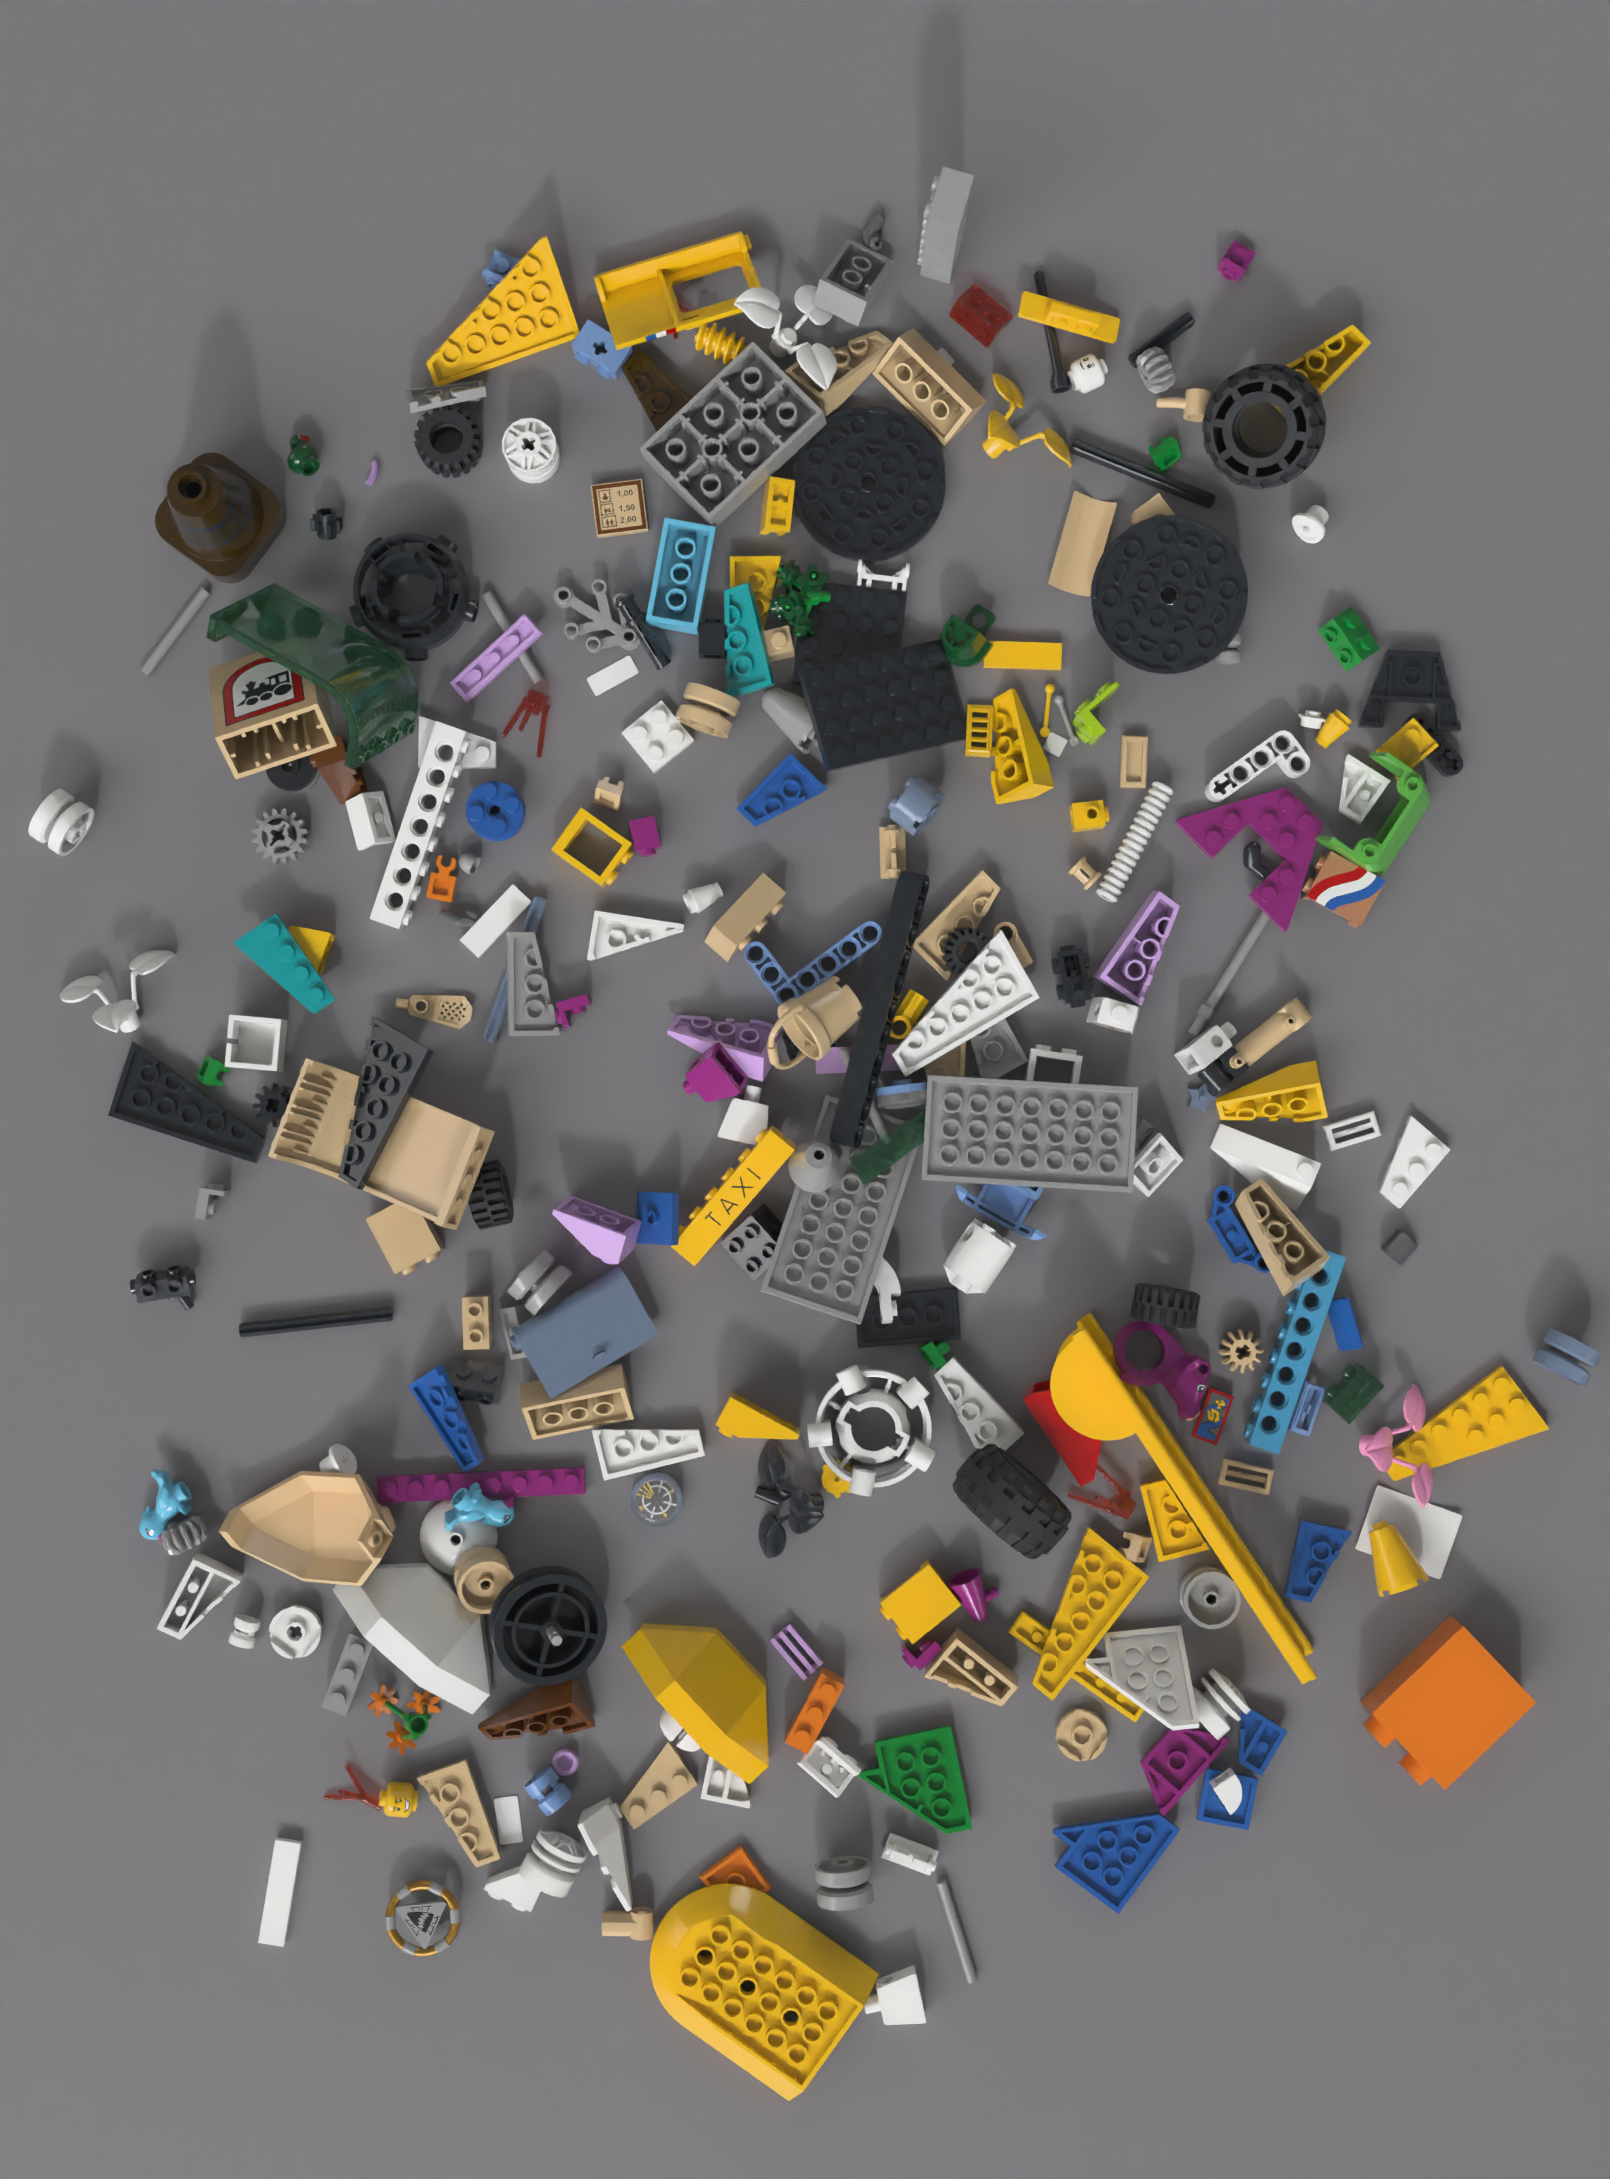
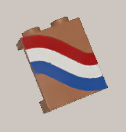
M1333 851L1326 853L1325 856L1321 854L1314 865V868L1317 870L1313 878L1308 877L1301 889L1304 891L1301 899L1305 901L1310 899L1347 919L1346 924L1353 928L1360 927L1386 881Z

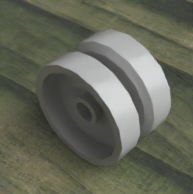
M546 1249L535 1260H531L507 1291L516 1300H521L531 1291L532 1295L525 1302L524 1308L533 1316L549 1302L573 1274L564 1265L556 1267L551 1274L547 1273L555 1263V1257Z
M1211 1565L1197 1566L1188 1571L1181 1579L1178 1589L1179 1602L1184 1612L1198 1626L1207 1629L1222 1628L1231 1623L1238 1615L1241 1605L1240 1591L1235 1582L1220 1568ZM1209 1594H1213L1212 1598H1208L1207 1596Z
M839 1856L822 1860L814 1865L815 1880L821 1885L817 1888V1903L822 1909L834 1911L853 1910L870 1905L874 1901L873 1884L868 1881L872 1877L871 1860L860 1856Z

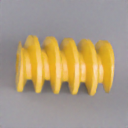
M716 322L710 328L707 327L708 323L702 324L694 340L697 351H701L705 347V355L710 356L714 352V359L718 361L723 357V364L725 365L733 361L747 347L744 346L745 337L742 336L738 341H735V332H732L727 337L726 327L717 332Z

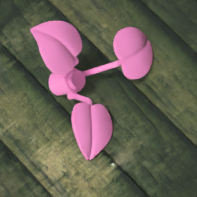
M1412 1384L1403 1404L1404 1417L1407 1424L1390 1430L1388 1427H1382L1375 1435H1362L1359 1441L1360 1453L1363 1456H1369L1375 1466L1382 1472L1388 1471L1392 1462L1413 1469L1415 1472L1412 1477L1413 1493L1420 1507L1425 1508L1433 1489L1431 1468L1427 1463H1421L1418 1467L1415 1464L1395 1458L1392 1452V1435L1408 1431L1411 1428L1414 1431H1420L1425 1421L1426 1406L1423 1395L1417 1385Z

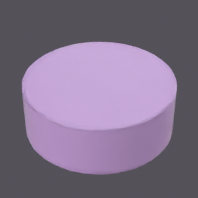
M568 1747L557 1750L552 1760L553 1769L563 1776L574 1773L579 1763L578 1754Z

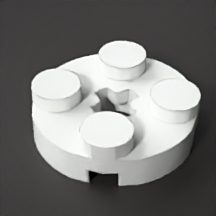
M294 1604L284 1608L273 1618L269 1627L272 1647L285 1658L294 1659L308 1656L318 1647L322 1639L323 1623L318 1615L308 1607ZM299 1626L302 1637H291L292 1630L290 1627Z

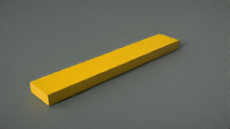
M1024 1610L1020 1612L1008 1629L1011 1635L1040 1655L1050 1631L1047 1626ZM1085 1660L1073 1674V1679L1135 1723L1144 1712V1709L1087 1669Z

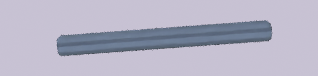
M539 896L533 897L521 932H535L536 934L547 904L546 899ZM507 970L482 1035V1039L491 1043L496 1042L507 1013Z

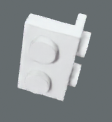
M821 1736L816 1738L808 1755L804 1753L797 1764L837 1798L852 1778L859 1775L861 1769L856 1766L858 1763L852 1756L844 1755L837 1749L838 1745L829 1737L824 1738Z

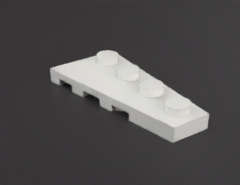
M954 1356L935 1372V1378L948 1401L955 1409L975 1448L982 1449L987 1444H995L1006 1451L1025 1433L1020 1425Z
M592 1429L604 1481L705 1456L699 1429Z

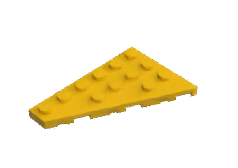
M547 236L541 237L427 359L426 364L435 386L446 385L576 339L579 329Z

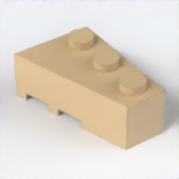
M762 873L713 925L705 943L728 962L739 949L742 951L752 940L750 936L755 931L759 933L768 923L766 918L771 913L776 915L785 904L782 900L786 892L766 874Z

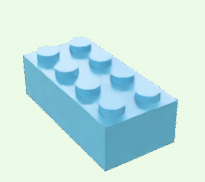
M664 518L646 616L648 626L699 635V622H701L717 537L716 527Z

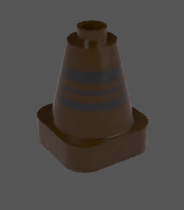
M218 453L202 454L196 457L190 464L178 468L168 481L167 496L158 507L155 515V526L163 540L216 580L230 584L240 582L250 575L278 537L286 522L284 505L275 493L230 459ZM195 484H199L202 488L201 493L195 498H190L188 496L189 492Z

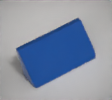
M1344 1296L1332 1299L1328 1315L1339 1350L1363 1348L1364 1345L1350 1299Z

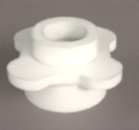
M1306 710L1305 714L1298 715L1301 718L1300 725L1304 727L1321 729L1322 722H1326L1324 717H1320L1321 712Z

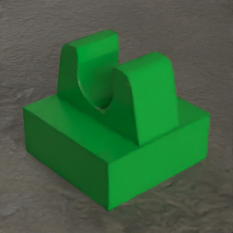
M1171 435L1168 438L1163 436L1158 438L1160 445L1156 448H1153L1151 445L1148 447L1149 454L1154 460L1156 468L1162 473L1182 458L1178 441Z
M206 1054L195 1078L209 1086H222L224 1082L217 1079V1073L220 1071L229 1073L230 1069L225 1067L215 1057Z
M944 1340L936 1345L932 1341L926 1342L917 1349L929 1367L934 1370L947 1363L942 1356L951 1348Z

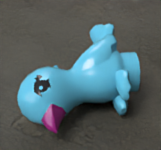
M155 1469L151 1472L159 1487L155 1510H152L149 1506H147V1510H143L139 1530L145 1539H158L163 1542L161 1535L167 1529L169 1520L179 1512L184 1515L191 1512L192 1507L189 1500H191L192 1496L188 1487L180 1481L175 1484L170 1480L168 1471Z
M477 1482L470 1485L469 1491L466 1488H461L454 1494L451 1500L454 1509L445 1512L444 1527L446 1531H451L460 1521H476L484 1517L483 1524L496 1527L506 1526L515 1517L514 1496L503 1500H489L482 1495V1490L479 1489L480 1485Z

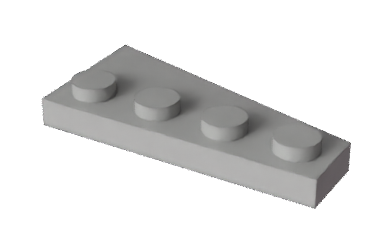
M507 932L508 1036L560 1035L535 932Z

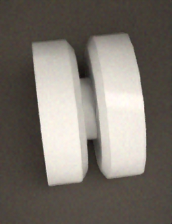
M61 788L57 789L41 803L29 825V835L43 844L48 842L49 849L60 856H65L73 851L87 834L94 819V810L83 802L75 803L74 796Z

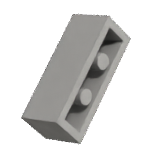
M356 1627L348 1636L321 1706L343 1716H346L352 1709L375 1646L364 1638Z

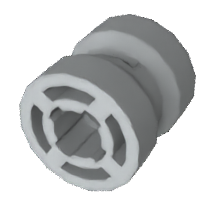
M1237 634L1230 645L1215 658V663L1236 664L1241 662V653L1239 652V645L1241 644L1240 634Z

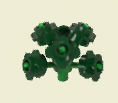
M791 559L788 564L783 563L776 572V577H778L776 586H784L786 588L785 592L789 595H785V593L777 595V592L774 591V598L770 599L769 609L772 610L773 614H778L779 620H782L781 615H784L787 620L793 619V622L788 621L787 624L792 626V632L797 634L798 637H806L808 633L815 635L816 632L812 631L814 622L809 620L808 616L813 605H818L819 602L830 601V592L821 591L824 583L829 581L830 576L827 572L818 570L814 564L807 566L805 574L800 573V567L794 565L795 560Z

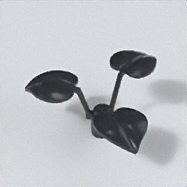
M769 1439L758 1461L760 1479L766 1486H772L775 1483L777 1487L793 1492L790 1498L789 1515L782 1516L777 1520L773 1513H768L763 1517L759 1525L758 1536L764 1555L771 1559L780 1556L786 1546V1532L781 1524L788 1520L789 1526L794 1533L803 1534L808 1532L824 1517L822 1513L824 1499L819 1493L809 1494L804 1489H797L780 1481L785 1476L784 1458L776 1443Z

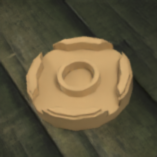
M1076 1708L1068 1711L1060 1718L1056 1726L1055 1738L1059 1749L1066 1757L1082 1762L1095 1759L1103 1752L1107 1744V1729L1104 1721L1096 1712L1086 1708Z

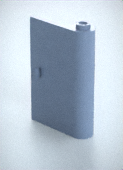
M617 1267L511 1329L512 1336L509 1337V1340L516 1351L521 1349L525 1353L547 1394L552 1399L659 1334L625 1273L620 1267Z

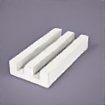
M1374 1111L1323 1126L1330 1151L1381 1136ZM1370 1118L1371 1122L1332 1134L1331 1129ZM1373 1127L1374 1132L1335 1143L1334 1139Z

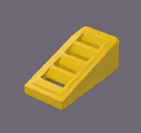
M967 704L964 756L991 757L993 706ZM972 712L987 713V718L972 717ZM972 722L987 723L986 728L972 727ZM972 732L986 733V737L971 736ZM971 742L986 743L985 747L971 746Z

